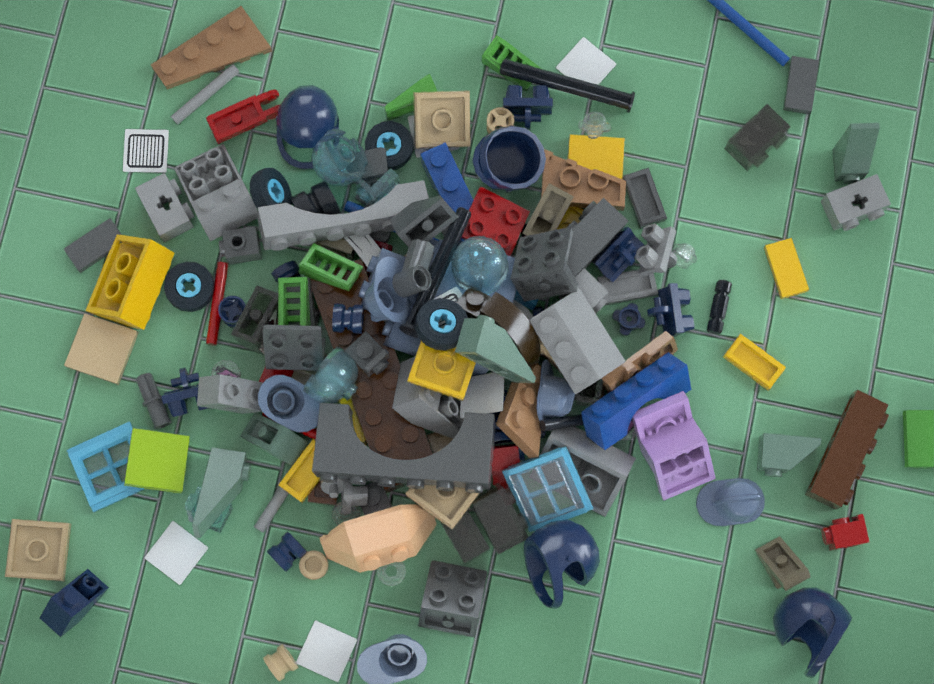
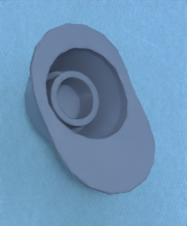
M387 256L380 259L376 264L374 282L365 292V304L371 313V320L374 322L391 320L392 322L400 323L405 321L408 316L409 297L402 298L398 296L392 284L394 275L401 272L403 268L402 263L394 257Z
M544 360L541 367L540 387L537 396V415L539 421L567 415L571 411L575 398V393L566 379L554 376L552 366L548 360Z
M274 375L266 379L260 386L258 404L261 411L268 418L296 432H308L317 427L320 403L323 402L315 391L285 375Z
M749 479L718 480L708 483L700 490L697 496L696 507L704 521L714 526L745 524L755 521L761 515L765 505V498L761 488Z
M395 634L383 642L367 647L359 656L357 670L360 677L368 684H392L421 674L427 664V653L422 645L409 636Z

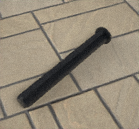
M503 59L500 67L501 75L537 85H546L548 88L624 108L627 113H630L633 105L634 91L631 94L508 59Z
M463 207L457 208L455 213L458 215V218L449 225L430 267L429 273L432 280L430 288L418 294L406 323H402L399 327L408 336L419 338L415 329L416 316L424 304L434 299L471 217V212Z

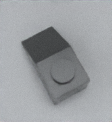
M436 196L410 203L394 216L390 222L397 235L409 247L410 242L415 239L429 242L455 221L458 215L441 196Z

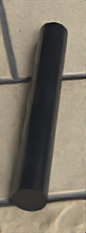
M582 414L541 420L539 423L542 432L584 425Z

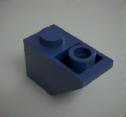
M87 569L50 598L40 619L58 636L62 637L82 620L109 587Z

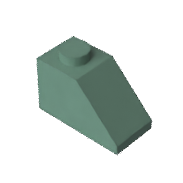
M256 412L240 436L291 466L294 465L303 453L308 443L285 426Z
M763 433L759 437L757 471H765V476L782 477V473L790 471L821 445V438Z

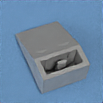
M224 144L174 167L210 241L223 236L222 231L237 229L258 218L257 208Z
M415 357L401 362L392 408L411 424L454 439L464 418H460L461 400L408 383L407 380Z

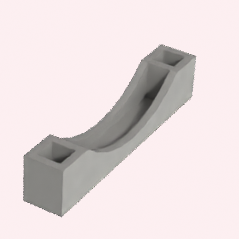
M423 180L398 184L377 203L347 214L328 215L312 213L298 209L288 203L258 207V224L264 250L272 249L279 251L293 245L309 246L317 241H338L346 236L356 235L362 237L376 231H395L390 222L394 216L410 203L429 198L425 182Z

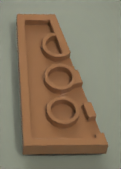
M240 6L152 63L151 67L168 90L198 79L201 75L211 71L223 70L225 66L233 63L248 61L250 57L270 53L272 48L243 7Z

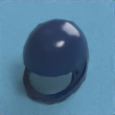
M299 86L290 91L282 101L278 110V116H276L277 145L282 158L289 165L299 169H314L325 164L331 158L338 145L339 116L333 99L324 90L316 86ZM331 138L327 152L313 162H300L293 159L285 151L282 139H284L288 144L297 148H314L324 144Z
M510 125L498 128L483 137L475 147L472 162L475 174L483 183L493 189L511 192L525 189L539 179L544 171L546 156L544 147L535 134L526 128Z
M568 519L553 521L533 532L524 542V559L529 579L539 600L548 608L557 609L563 603V571L577 584L585 586L594 577L600 563L599 548L594 537L582 525ZM546 570H548L551 579L554 600L548 595L542 578Z
M805 587L786 595L777 605L773 616V626L776 638L781 646L786 645L794 638H799L806 643L811 652V659L805 671V676L813 678L840 641L852 620V616L830 593L817 587Z

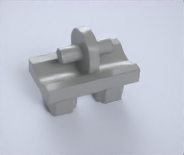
M654 223L643 228L641 236L647 241V244L641 246L635 255V259L641 264L639 274L643 278L648 277L650 273H664L667 268H672L677 264V256L671 252L676 230L672 226L661 229Z
M337 479L336 483L321 481V489L329 494L331 498H337L338 494L341 493L342 514H351V506L367 505V486H352V484L348 483L349 480Z

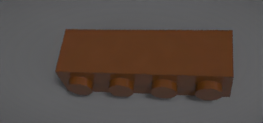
M856 390L850 395L805 495L835 510L849 504L854 490L850 488L854 480H859L865 470L866 465L862 462L866 453L870 455L876 446L877 439L874 436L877 429H882L887 422L889 414L885 412L889 404L860 390Z

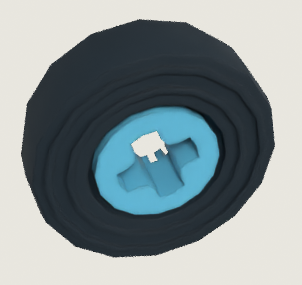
M383 121L374 125L365 139V151L378 147L385 148L384 142L394 141L396 148H390L386 151L388 171L397 170L405 166L411 159L414 151L413 137L409 130L402 124L394 121Z
M264 168L252 175L250 193L257 209L258 207L275 204H292L290 197H292L290 187L285 177L278 170Z
M186 261L177 264L168 272L165 278L164 291L166 298L174 307L181 311L194 312L209 304L213 297V276L205 266L197 262ZM194 280L195 291L188 290L186 293L183 292L185 290L184 282L190 283Z
M433 299L424 304L416 316L415 329L419 339L426 346L435 350L445 351L457 346L464 318L468 317L465 310L458 303L450 299ZM440 319H445L446 325L444 329L438 327Z

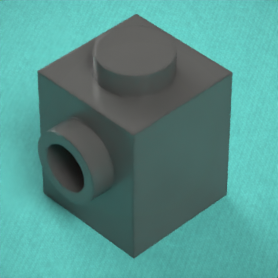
M256 226L222 231L223 240L219 241L221 257H226L229 265L262 260L259 233Z

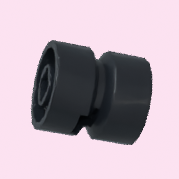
M325 180L312 186L309 193L302 191L290 197L293 206L298 209L328 215L341 213Z

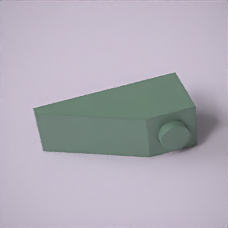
M855 123L849 125L833 148L835 181H843L844 184L850 185L863 180L869 173L880 129L879 123Z
M478 315L477 319L464 318L455 349L456 353L514 383H535V375L505 329L494 324L495 320L484 315Z
M212 447L192 524L194 537L201 538L241 492L243 482L249 480L251 464H247L245 452Z

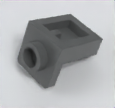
M366 331L345 350V353L368 377L373 373L376 375L380 374L389 365L387 361L390 358L389 352L383 349Z
M373 481L365 485L368 487L367 505L360 506L364 515L392 507L383 486L377 485L378 482Z

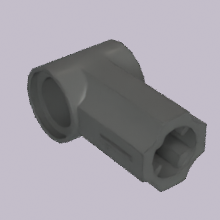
M419 239L410 242L402 271L396 273L392 281L393 288L398 296L406 298L430 288L432 280L429 268L434 255V246L430 242Z

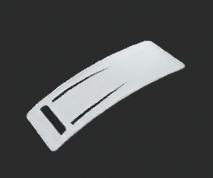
M370 235L343 237L367 267L372 255L377 257L381 251Z

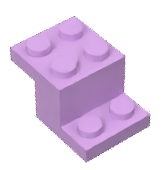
M684 391L639 409L634 414L632 420L640 450L655 475L658 491L663 501L716 479L707 439L692 417L689 400Z

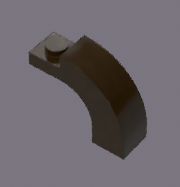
M470 286L456 303L465 310L468 318L477 319L478 315L493 318L495 320L494 324L506 330L532 371L539 362L540 342L530 321L512 302L499 293L495 292L490 297Z

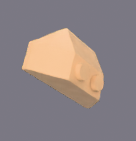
M397 505L345 521L332 529L328 535L320 537V542L327 559L361 573L368 570H376L381 566L394 562H402L407 558L416 556L437 524L435 517L419 505Z

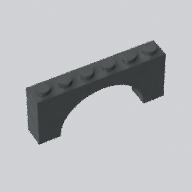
M320 403L312 472L316 477L320 478V481L326 483H336L337 479L349 480L348 483L355 485H365L366 481L378 482L377 485L383 487H394L395 483H403L412 489H424V485L436 486V489L441 491H453L454 487L465 488L466 492L483 493V489L490 490L496 419L494 414L465 412L459 432L443 449L420 459L398 460L382 456L361 442L354 429L353 411L348 404Z

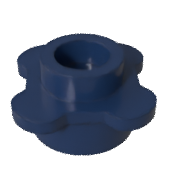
M634 303L628 304L622 310H615L613 313V320L618 322L620 326L619 331L622 335L627 336L632 330L636 328L642 329L645 326V319L641 317L638 306ZM631 317L632 320L628 322L626 318Z

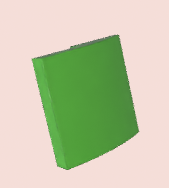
M904 410L905 467L934 468V410Z

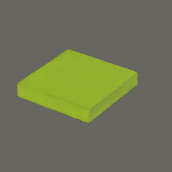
M133 428L124 486L182 493L190 436Z

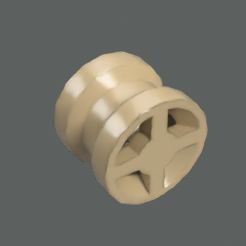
M495 108L487 116L486 126L488 134L498 129L496 128L497 126H514V116L506 108Z
M283 644L277 647V651L274 654H267L263 657L264 662L279 682L285 678L287 672L295 671L299 668Z

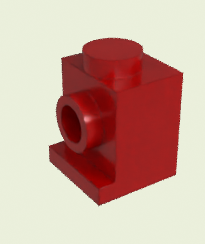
M863 514L851 517L852 522H850L849 517L832 520V526L821 529L823 542L829 546L830 551L870 542Z

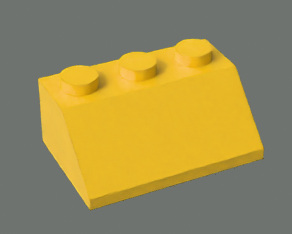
M117 234L85 311L126 327L144 330L150 319L155 301L160 294L167 271L170 269L174 252L151 239Z

